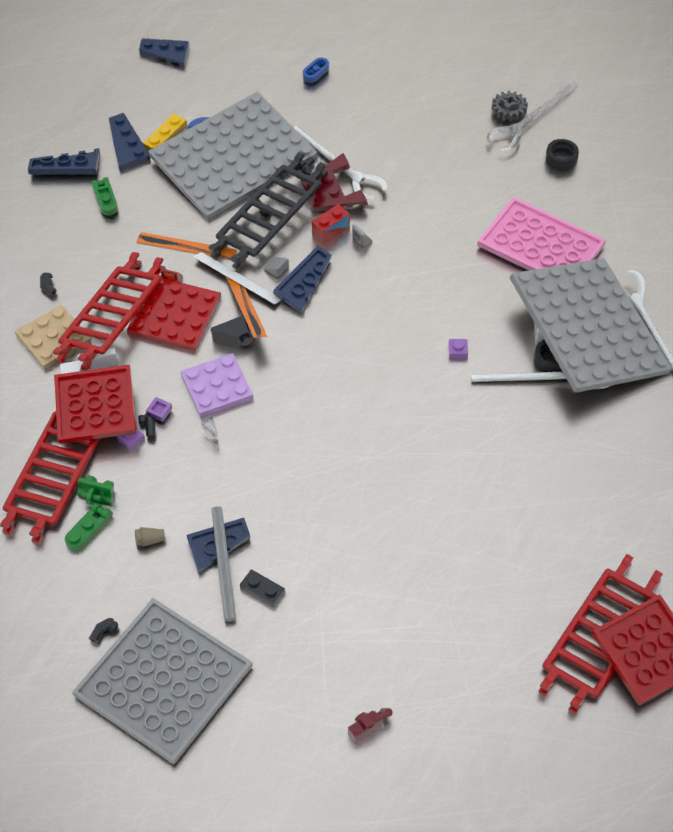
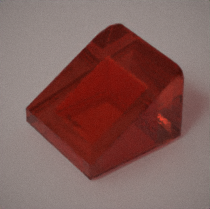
M163 268L160 270L161 277L164 279L181 282L183 275L178 272Z

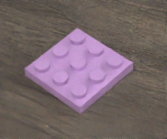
M233 353L181 371L183 381L200 418L254 399L253 393Z

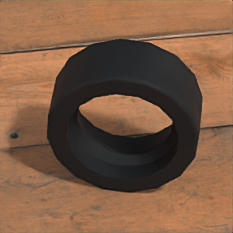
M556 139L548 144L545 157L546 163L551 168L559 171L572 169L577 164L579 149L570 140ZM564 151L569 153L571 157L562 159L554 156L553 153Z
M545 340L540 341L534 353L535 366L542 372H563L557 362H549L542 358L541 354L545 351H550Z

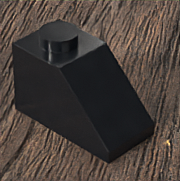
M244 315L211 328L212 340L216 343L239 348L255 341Z

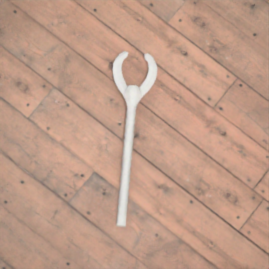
M294 127L314 149L327 157V159L332 161L336 158V156L298 127ZM352 168L344 170L352 178L355 192L361 190L359 184H363L365 179L378 182L382 186L383 192L387 190L386 182L378 176L363 174L362 172L352 170ZM364 193L366 199L375 198V196L367 195Z
M629 270L627 273L633 275L638 283V292L631 294L629 299L639 311L673 371L672 354L669 352L667 345L664 343L643 306L644 278L639 272Z
M563 372L471 375V382L567 379ZM609 386L601 387V388H596V389H604V388H607V387H609Z

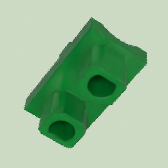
M90 475L86 478L80 477L78 479V496L86 498L87 504L92 505L95 501L111 505L113 502L114 482L106 480L104 483L97 482L95 477Z

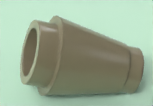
M145 527L135 529L136 546L141 545V547L165 541L164 529Z

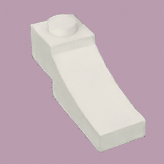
M115 348L108 349L103 355L97 354L88 370L118 365ZM73 361L60 364L61 374L85 371V369H81L83 362Z

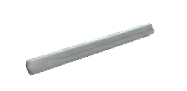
M217 506L211 509L224 620L230 622L236 619L223 511L221 506Z

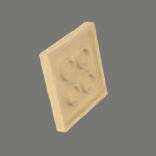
M61 304L15 330V334L42 368L46 370L58 363L56 359L59 355L53 354V350L61 346L58 340L74 321V318ZM73 333L69 337L72 340L88 344L92 343L89 336ZM72 348L67 357L80 349Z

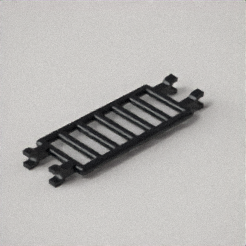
M298 152L289 166L281 165L216 234L218 241L208 247L212 251L211 257L218 259L222 250L227 245L240 250L230 258V261L234 262L232 267L236 270L241 268L243 261L249 255L256 257L321 187L320 178L328 174L324 170L326 164L319 162L315 171L308 176L297 171L300 167L302 168L306 165V161L302 160L305 157L304 154ZM285 172L312 186L306 191L279 177ZM273 184H277L302 197L296 203L269 190V188ZM262 195H265L291 207V209L285 214L257 200ZM254 206L281 220L276 225H273L247 211ZM242 217L270 232L265 237H262L236 223ZM232 229L259 243L252 249L225 234Z

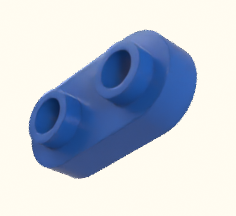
M326 58L315 59L303 69V79L309 83L317 81L329 70V61Z

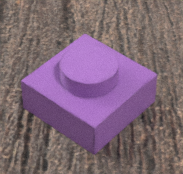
M449 339V358H468L467 339Z
M155 397L146 409V413L152 418L163 422L173 407L171 403Z
M136 428L137 433L119 435L117 439L128 449L132 450L145 437Z

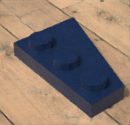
M141 39L139 47L141 55L154 59L162 58L167 63L172 64L175 62L180 67L185 68L189 41Z
M244 517L224 523L228 553L250 539V533ZM213 527L186 535L198 574L217 561Z

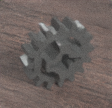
M502 91L501 95L496 94V98H493L491 109L494 115L497 114V118L503 117V121L509 119L510 122H512V119L518 121V117L523 118L524 114L527 113L528 102H526V98H522V94L516 95V91L514 93L508 91L506 94Z

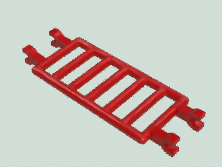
M137 252L131 253L129 261L124 267L117 266L59 338L58 342L61 346L53 350V354L59 355L56 362L63 364L70 350L77 348L86 351L84 354L79 355L78 361L83 362L81 369L88 370L97 354H105L161 282L162 277L159 274L166 270L165 266H161L164 261L163 258L156 257L153 266L148 272L135 270L136 267L138 268L142 264L141 261L137 260L139 257ZM120 274L151 280V283L145 286L119 280L117 277ZM113 285L143 293L137 298L107 290ZM101 297L134 305L128 310L99 303L98 301ZM92 309L124 317L118 322L89 315V312ZM82 321H87L115 329L111 334L79 327ZM73 333L105 340V342L100 347L72 340L69 337Z
M56 411L52 413L2 507L5 512H8L7 516L0 523V527H3L2 532L10 535L18 516L37 521L29 535L33 536L31 541L38 544L42 539L47 524L53 526L57 524L78 483V479L85 470L100 440L98 438L76 441L88 445L84 453L46 443L50 434L58 436L57 428H54L57 422ZM41 450L80 460L77 468L74 469L39 459L38 456ZM33 465L70 475L72 478L67 485L29 473ZM28 481L63 491L64 493L59 501L21 490L24 482ZM16 497H21L55 507L56 509L50 517L13 506Z
M627 553L616 571L609 568L604 570L542 664L543 669L549 673L541 682L539 693L547 696L557 678L574 686L579 691L570 702L568 709L574 714L578 712L587 695L595 699L600 696L614 674L615 669L610 663L605 672L565 650L564 646L568 640H571L609 662L600 647L575 634V629L579 624L591 631L600 627L584 617L589 608L609 620L619 616L594 602L599 593L629 610L639 606L605 587L604 585L608 579H613L649 600L657 596L653 592L661 582L663 573L655 570L645 588L624 577L631 567V562L634 558ZM558 655L597 677L599 681L596 686L592 688L553 665Z

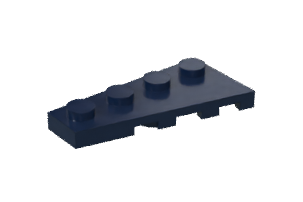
M124 112L110 117L109 124L119 171L151 160L147 149Z
M100 148L94 149V152L86 153L85 150L78 151V154L70 156L68 153H64L56 158L52 155L31 158L28 165V174H97Z
M317 246L273 290V294L302 314L332 255Z

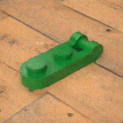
M104 177L100 181H91L101 212L104 215L115 214L118 206L108 177Z
M94 502L90 510L66 534L65 543L67 548L72 551L81 550L111 519L113 512L108 508L104 509L99 502Z

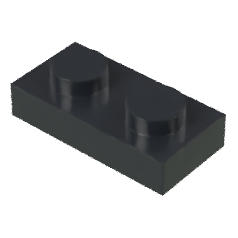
M252 569L240 583L242 590L272 607H275L285 594L284 587Z

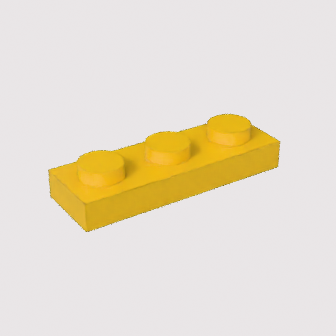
M173 113L143 142V145L147 150H151L175 137L187 125V119Z

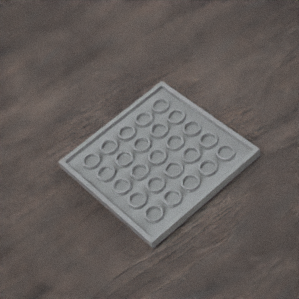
M152 598L72 691V694L174 765L252 668L253 663Z

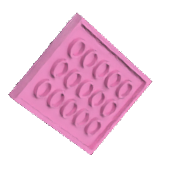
M513 197L480 237L477 246L527 270H535L594 260L604 247L606 240Z

